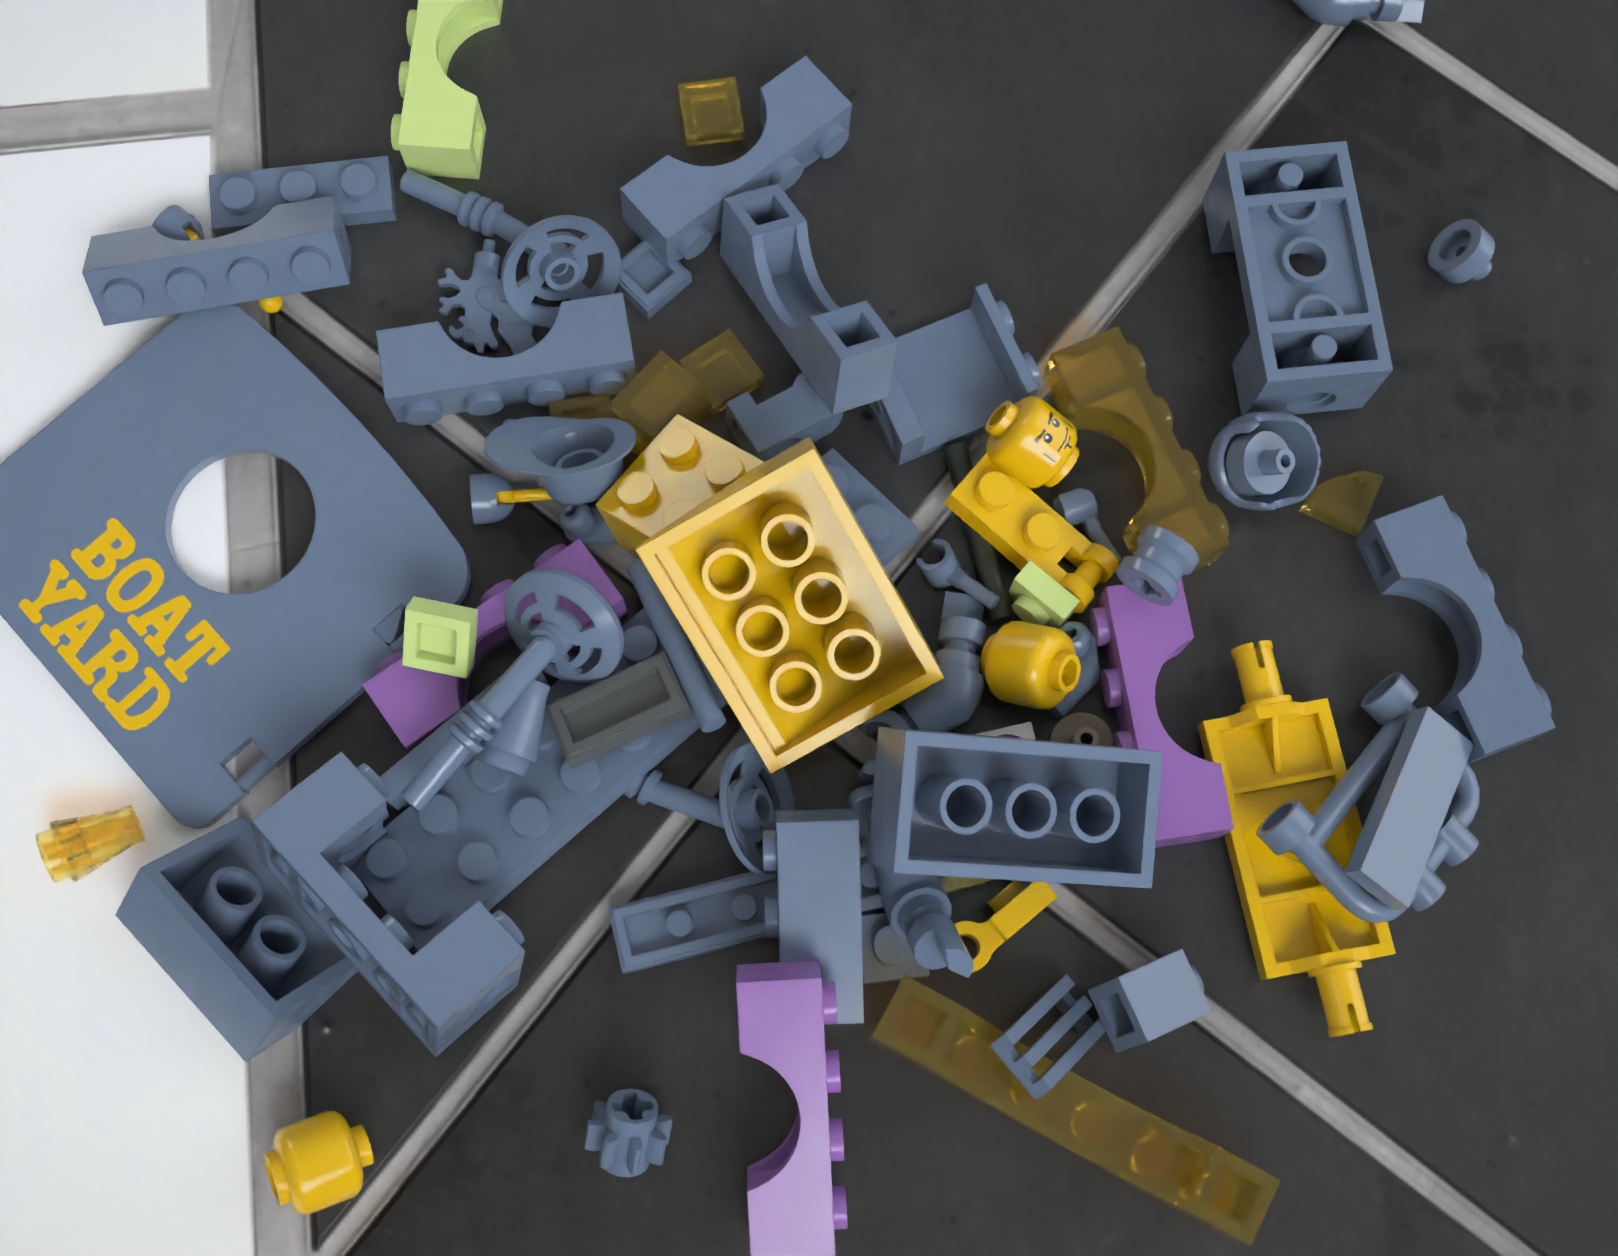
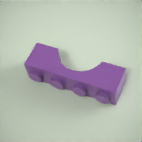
M580 538L567 547L565 544L551 547L534 562V569H559L580 577L604 596L614 609L619 621L628 616L623 597ZM512 579L504 580L490 588L482 596V604L475 608L478 609L475 664L467 679L402 666L403 652H398L380 662L373 670L374 677L362 684L394 733L409 752L468 704L469 685L479 663L495 647L513 639L508 630L504 614L505 597L509 588L514 583ZM535 592L527 594L522 598L518 608V616L521 617L524 610L533 601L537 600ZM560 595L559 607L573 612L579 618L584 628L594 624L583 609L573 601ZM541 613L533 616L532 625L535 627L543 620ZM574 645L572 648L577 651L580 649V646Z
M1182 578L1177 583L1179 593L1170 606H1161L1147 601L1122 584L1105 587L1095 603L1096 608H1092L1089 611L1090 631L1094 634L1096 646H1103L1108 668L1101 672L1103 698L1108 708L1115 707L1120 729L1119 732H1114L1113 734L1114 745L1163 752L1155 848L1218 839L1234 829L1221 764L1198 758L1177 745L1165 731L1156 709L1155 687L1161 667L1168 660L1180 654L1194 638Z
M819 960L737 965L736 989L740 1053L761 1060L774 1068L789 1084L798 1103L795 1122L783 1143L767 1157L747 1166L750 1255L836 1256L834 1230L847 1229L848 1223L845 1185L832 1186L831 1162L844 1161L842 1118H829L828 1093L841 1092L839 1051L825 1050L824 1025L837 1024L835 981L822 982Z

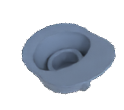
M526 417L509 421L495 428L485 439L484 453L491 463L504 470L533 474L539 485L545 489L554 501L562 504L578 505L600 500L624 473L623 457L635 445L636 431L628 422L615 418L585 420L560 417Z

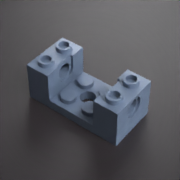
M1347 141L1224 152L1203 197V206L1212 253L1235 251L1250 334L1232 362L1241 416L1250 412L1265 411L1284 412L1295 415L1362 408L1393 371ZM1297 253L1310 256L1318 264L1319 274L1310 277L1298 274L1291 267L1289 256Z
M340 752L251 820L260 861L428 1050L437 1057L518 985L525 950L520 945L525 939L516 924L504 912L497 910L491 914L478 900L414 955L409 952L414 946L409 934L391 915L386 914L382 919H379L364 903L363 900L368 896V892L351 869L356 862L369 852L375 843L381 841L387 835V830L383 827V821L389 817L385 799L388 795V790L380 777L367 764L362 763L356 768Z

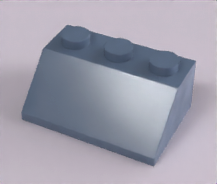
M243 815L140 867L115 914L245 1062H248L296 1030L358 972L261 864L252 824Z

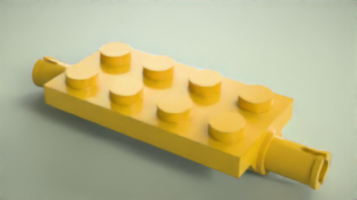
M1259 641L1256 648H1254L1253 642L1233 648L1230 652L1235 661L1245 704L1240 706L1241 712L1227 717L1202 721L1197 728L1205 760L1219 763L1222 768L1234 829L1224 836L1260 981L1307 972L1309 978L1316 977L1329 1028V1038L1372 1030V1022L1369 1021L1356 969L1362 967L1361 961L1396 954L1388 922L1377 924L1358 919L1333 897L1290 850L1284 854L1275 855L1256 835L1261 823L1275 809L1291 799H1297L1313 814L1346 773L1347 769L1328 698L1308 702L1292 701L1291 695H1284L1272 651V641ZM1356 804L1323 845L1345 870L1362 831Z

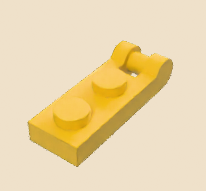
M988 453L983 456L943 502L1017 568L1022 570L1031 560L1079 599L1080 602L1073 613H1082L1095 596L1094 587L1098 583L1107 582L1119 566L1116 556L1108 548L1097 543H1091L1026 485L994 465L990 461ZM1063 556L1077 568L1074 573H1067L1058 565Z

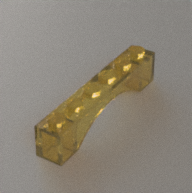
M906 975L899 980L868 1040L1235 1242L1249 1246L1252 1245L1281 1180L1223 1148L1125 1101L1070 1070L1049 1092L1035 1100L990 1046L1003 1031L967 1008ZM1019 1041L1013 1045L1021 1056L1029 1049L1028 1046ZM1043 1056L1032 1067V1070L1039 1077L1053 1061Z

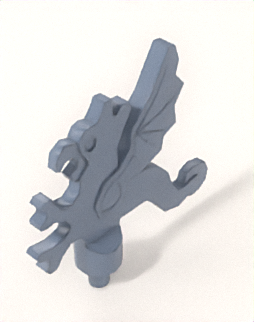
M485 239L482 251L475 253L472 276L469 280L459 279L453 269L447 268L444 271L446 278L438 280L439 287H453L460 292L450 298L440 297L439 302L443 307L439 309V312L442 316H447L453 307H462L465 310V316H460L458 319L463 324V327L457 330L451 325L449 326V334L455 340L463 339L465 345L474 346L479 356H484L486 346L491 350H497L499 346L491 329L493 316L498 322V335L511 349L512 354L516 355L536 345L533 338L535 325L517 315L506 300L502 290L501 279H498L500 256L494 253L496 242L491 239ZM527 274L525 277H523L522 279H520L519 281H516V283H518V282H520L521 280H523L524 278H526V277L528 276V274Z

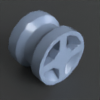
M1148 525L1143 528L1136 539L1138 549L1135 554L1123 558L1116 569V574L1127 588L1141 598L1161 606H1170L1179 593L1178 581L1181 576L1192 573L1200 561L1199 556L1194 548L1180 536L1162 527Z

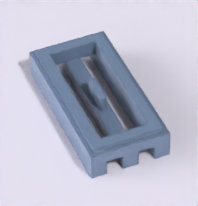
M1067 974L1053 984L990 1045L1035 1100L1049 1092L1106 1032L1100 1017L1093 1022L1086 1012L1093 1006L1088 998L1083 995L1076 1001L1068 991L1075 983ZM1055 1005L1063 1015L1021 1056L1013 1045ZM1073 1026L1079 1035L1038 1077L1032 1070V1067Z

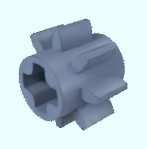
M639 1089L618 1090L608 1098L607 1103L599 1100L594 1102L592 1119L588 1120L584 1148L590 1151L600 1150V1168L605 1169L610 1174L619 1177L638 1176L647 1170L649 1163L659 1166L663 1164L666 1145L669 1144L673 1118L669 1115H658V1103L649 1093Z

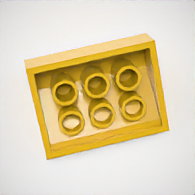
M810 437L753 468L638 545L635 549L771 774L944 678L929 645Z

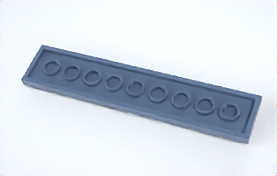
M831 448L822 456V459L882 565L885 567L918 538L917 526L835 449ZM645 608L640 610L622 626L624 652L620 663L610 675L664 651ZM686 634L720 708H723L728 702ZM601 648L593 650L590 658L580 666L582 670L590 669L598 663L601 656ZM559 679L551 686L546 704L592 683L577 684ZM545 709L537 763L530 762L525 777L478 760H474L467 767L461 764L422 811L414 810L409 806L384 827L387 830V835L381 841L375 843L369 852L356 862L351 869L385 911L395 918L406 930L414 943V947L419 951L478 900L488 911L491 910L622 796L637 777L646 775L699 729L698 721L693 713L572 769L566 761Z

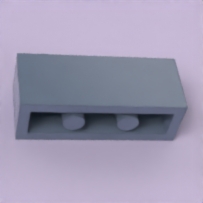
M855 808L775 811V830H762L763 871H777V897H764L765 938H778L779 962L819 960L822 982L835 981L837 1024L864 1023L859 819Z

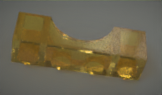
M1117 326L1051 353L1043 379L1061 415L1070 421L1076 429L1098 431L1118 440L1133 454L1142 470L1145 484L1144 502L1142 508L1132 517L1122 534L1131 555L1133 556L1138 549L1136 539L1143 528L1148 525H1154L1175 533L1194 548L1198 553L1200 561L1193 571L1214 563L1230 544L1227 539L1229 536L1228 523L1221 509L1215 503L1209 504L1199 484L1201 474L1194 456L1189 450H1182L1172 432L1173 419L1169 407L1162 397H1154L1145 379V363L1138 348L1133 343L1127 344Z

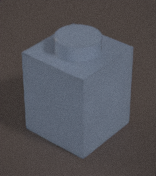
M1183 949L1158 958L1087 990L1116 1053L1147 1043L1212 1012L1204 995L1202 979L1196 969L1189 964Z

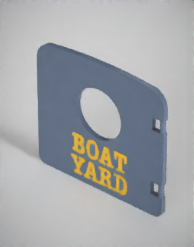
M235 305L181 313L0 464V615L171 816L181 825L190 828H208L218 822L249 794L248 791L275 767H280L366 690L362 684L374 677L373 670L380 662L395 653L403 652L404 633L392 644L387 645L374 631L379 624L400 606L404 605L407 607L413 596L460 605L466 598L471 581L470 564L465 550L394 459L345 405L303 363L245 311ZM256 453L281 459L301 473L311 490L315 503L314 533L309 547L300 562L281 580L254 592L243 594L221 593L197 584L181 567L174 552L171 536L173 513L185 487L204 468L229 456ZM253 741L265 755L241 777L236 779L225 765Z

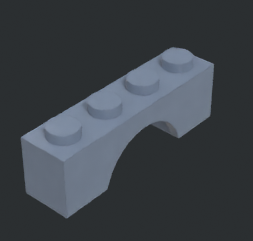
M805 55L760 88L759 123L763 133L749 152L739 159L718 166L692 165L666 155L620 188L623 220L642 241L646 240L667 264L676 259L678 261L683 258L689 260L698 256L709 245L712 236L721 231L724 198L779 184L785 191L798 181L804 169L820 157L828 159L835 155L849 138L852 103Z
M775 184L724 198L720 256L832 415L887 398L898 341L867 300L840 308L831 299L814 265L808 238L807 221L781 186Z
M336 195L275 205L267 215L249 227L212 239L194 241L171 239L161 235L153 226L91 236L82 274L104 326L348 285L350 284L352 249Z
M623 292L561 302L556 321L548 334L532 348L508 357H483L462 349L448 337L438 321L376 331L384 398L397 423L406 422L411 425H429L441 420L443 415L462 412L478 416L491 415L501 411L505 405L524 402L537 406H547L562 401L568 395L590 392L596 396H609L622 392L626 386L639 384Z
M1443 495L1373 520L1355 538V541L1380 594L1408 597L1425 604L1443 619L1454 637L1458 651L1456 679L1449 693L1434 709L1439 716L1474 743L1467 763L1470 764L1522 744L1556 728L1551 718L1550 700L1544 689L1533 681L1522 659L1523 648L1520 638L1511 626L1505 624L1494 602L1495 592L1492 581L1482 568L1477 567L1466 544L1467 533L1461 518L1455 512L1450 511Z

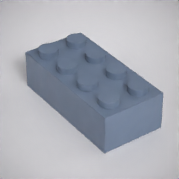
M879 727L867 863L892 873L1152 888L1163 752L1118 746Z

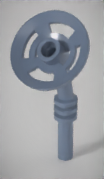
M408 169L403 174L400 181V190L457 216L458 223L462 226H469L470 229L476 232L481 231L487 237H492L496 234L512 244L502 264L501 285L511 308L527 322L541 327L552 328L560 306L546 307L533 303L535 295L545 300L558 301L567 298L576 300L613 294L615 292L621 274L620 252L612 236L597 222L577 215H559L541 220L529 227L504 212L503 204L497 201L492 203L490 198L486 196L481 197L475 191L464 194L411 169ZM557 229H575L586 234L583 237H579L569 232H554L547 234V232ZM565 243H570L572 245L568 248ZM524 251L530 255L527 262L528 276L516 283V267ZM601 253V271L597 281L589 289L581 282L588 269L587 256ZM544 281H546L549 287L542 286Z
M539 568L524 573L511 585L505 597L504 614L508 630L522 653L480 701L472 699L468 703L471 709L470 713L461 711L458 715L461 721L460 724L452 722L449 725L448 729L451 735L400 793L409 804L422 811L471 752L480 754L484 749L481 741L490 742L494 736L491 729L500 730L504 726L501 717L542 670L555 678L577 684L594 683L606 678L620 663L624 652L623 630L612 606L588 582L563 570ZM535 592L537 600L533 601L524 610L521 617L518 616V608L522 598L527 594ZM560 595L573 601L583 609L594 624L584 628L579 618L573 612L559 607ZM541 613L543 620L535 627L532 625L533 616ZM574 645L580 646V652L577 656L571 658L567 654ZM594 648H601V656L598 663L590 669L582 670L580 666L590 658Z
M753 743L739 745L728 755L721 773L719 799L662 779V772L658 769L637 777L624 793L628 798L638 795L637 803L642 806L647 802H651L724 828L733 851L749 870L760 875L777 873V871H763V857H761L755 843L762 840V830H775V811L795 810V797L784 767L771 774ZM742 762L740 778L734 780L729 786L734 769ZM759 773H761L768 785L772 800L763 781L758 777Z

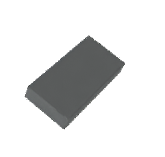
M664 651L545 705L546 712L566 761L572 769L693 714Z

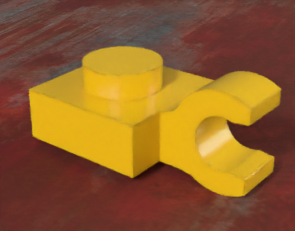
M1014 880L988 902L989 906L996 913L984 923L961 921L954 924L960 936L972 938L977 945V954L972 959V973L983 968L990 960L992 953L1058 897L1046 882L1034 881L1026 888L1021 881Z

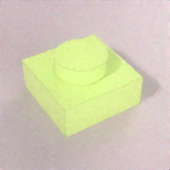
M1031 560L1014 578L1008 591L1010 600L1014 602L1012 609L1021 620L1059 628L1069 620L1080 602L1079 599Z
M413 596L405 608L402 666L467 679L475 664L478 609Z

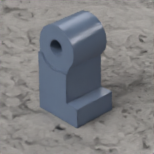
M803 372L797 376L792 387L756 405L748 391L726 402V426L742 450L764 462L808 437L811 438L813 443L817 442L834 431L839 426L843 417V412L832 415Z

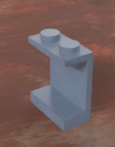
M987 283L975 287L969 309L896 338L898 345L888 397L869 403L898 466L984 431L989 417L1003 402L1009 400L1015 404L1023 398L1037 395L1038 387L1041 385L1038 367L1028 352L1021 354L1013 337L1015 327L1011 313L1002 300L995 301Z

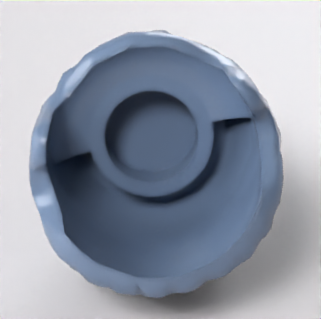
M1250 412L1233 419L1215 437L1209 451L1207 467L1216 491L1221 493L1233 505L1249 510L1269 511L1303 501L1315 488L1320 473L1319 467L1322 463L1320 457L1321 449L1317 444L1316 435L1312 431L1311 426L1304 419L1284 412ZM1274 432L1283 438L1289 450L1295 456V466L1290 473L1287 483L1280 491L1274 494L1248 496L1240 493L1231 484L1227 474L1226 457L1230 445L1238 436L1245 433Z

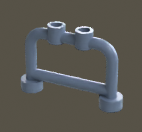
M1400 671L1384 678L1363 698L1361 707L1378 725L1383 726L1314 813L1311 814L1294 798L1275 809L1261 823L1256 832V835L1275 855H1281L1290 850L1346 910L1360 920L1377 924L1393 921L1407 909L1391 910L1375 896L1367 893L1357 882L1344 873L1345 869L1323 845L1391 760L1411 711L1417 709L1412 703L1417 698L1419 691ZM1466 763L1453 800L1410 906L1417 912L1433 905L1446 890V884L1434 873L1442 861L1449 867L1458 865L1466 860L1479 845V840L1467 829L1478 810L1480 788L1476 775L1468 763Z

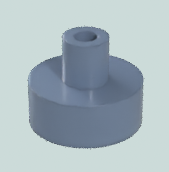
M1462 219L1456 221L1442 230L1434 239L1428 252V263L1444 280L1452 284L1463 283L1470 279L1474 281L1481 280L1492 269L1490 260L1495 250L1494 238L1475 220Z
M1271 431L1251 432L1238 436L1230 445L1226 457V469L1231 484L1237 491L1248 496L1269 495L1280 491L1287 483L1290 473L1295 466L1293 452L1289 450L1281 436Z

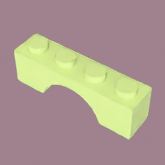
M418 0L417 10H409L406 32L408 44L411 46L409 61H402L399 69V91L401 97L404 98L402 114H394L391 123L392 147L394 150L400 151L407 170L411 169L424 176L479 180L486 132L484 118L477 96L453 83L447 77V70L454 52L467 38L481 30L500 25L503 0Z

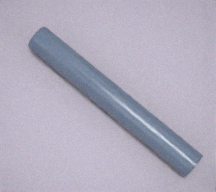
M642 560L634 561L628 566L627 572L698 724L704 733L715 731L726 723V718L686 634Z

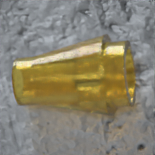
M132 805L118 810L50 821V829L35 834L41 858L54 883L71 878L75 883L130 847L146 841L140 821Z

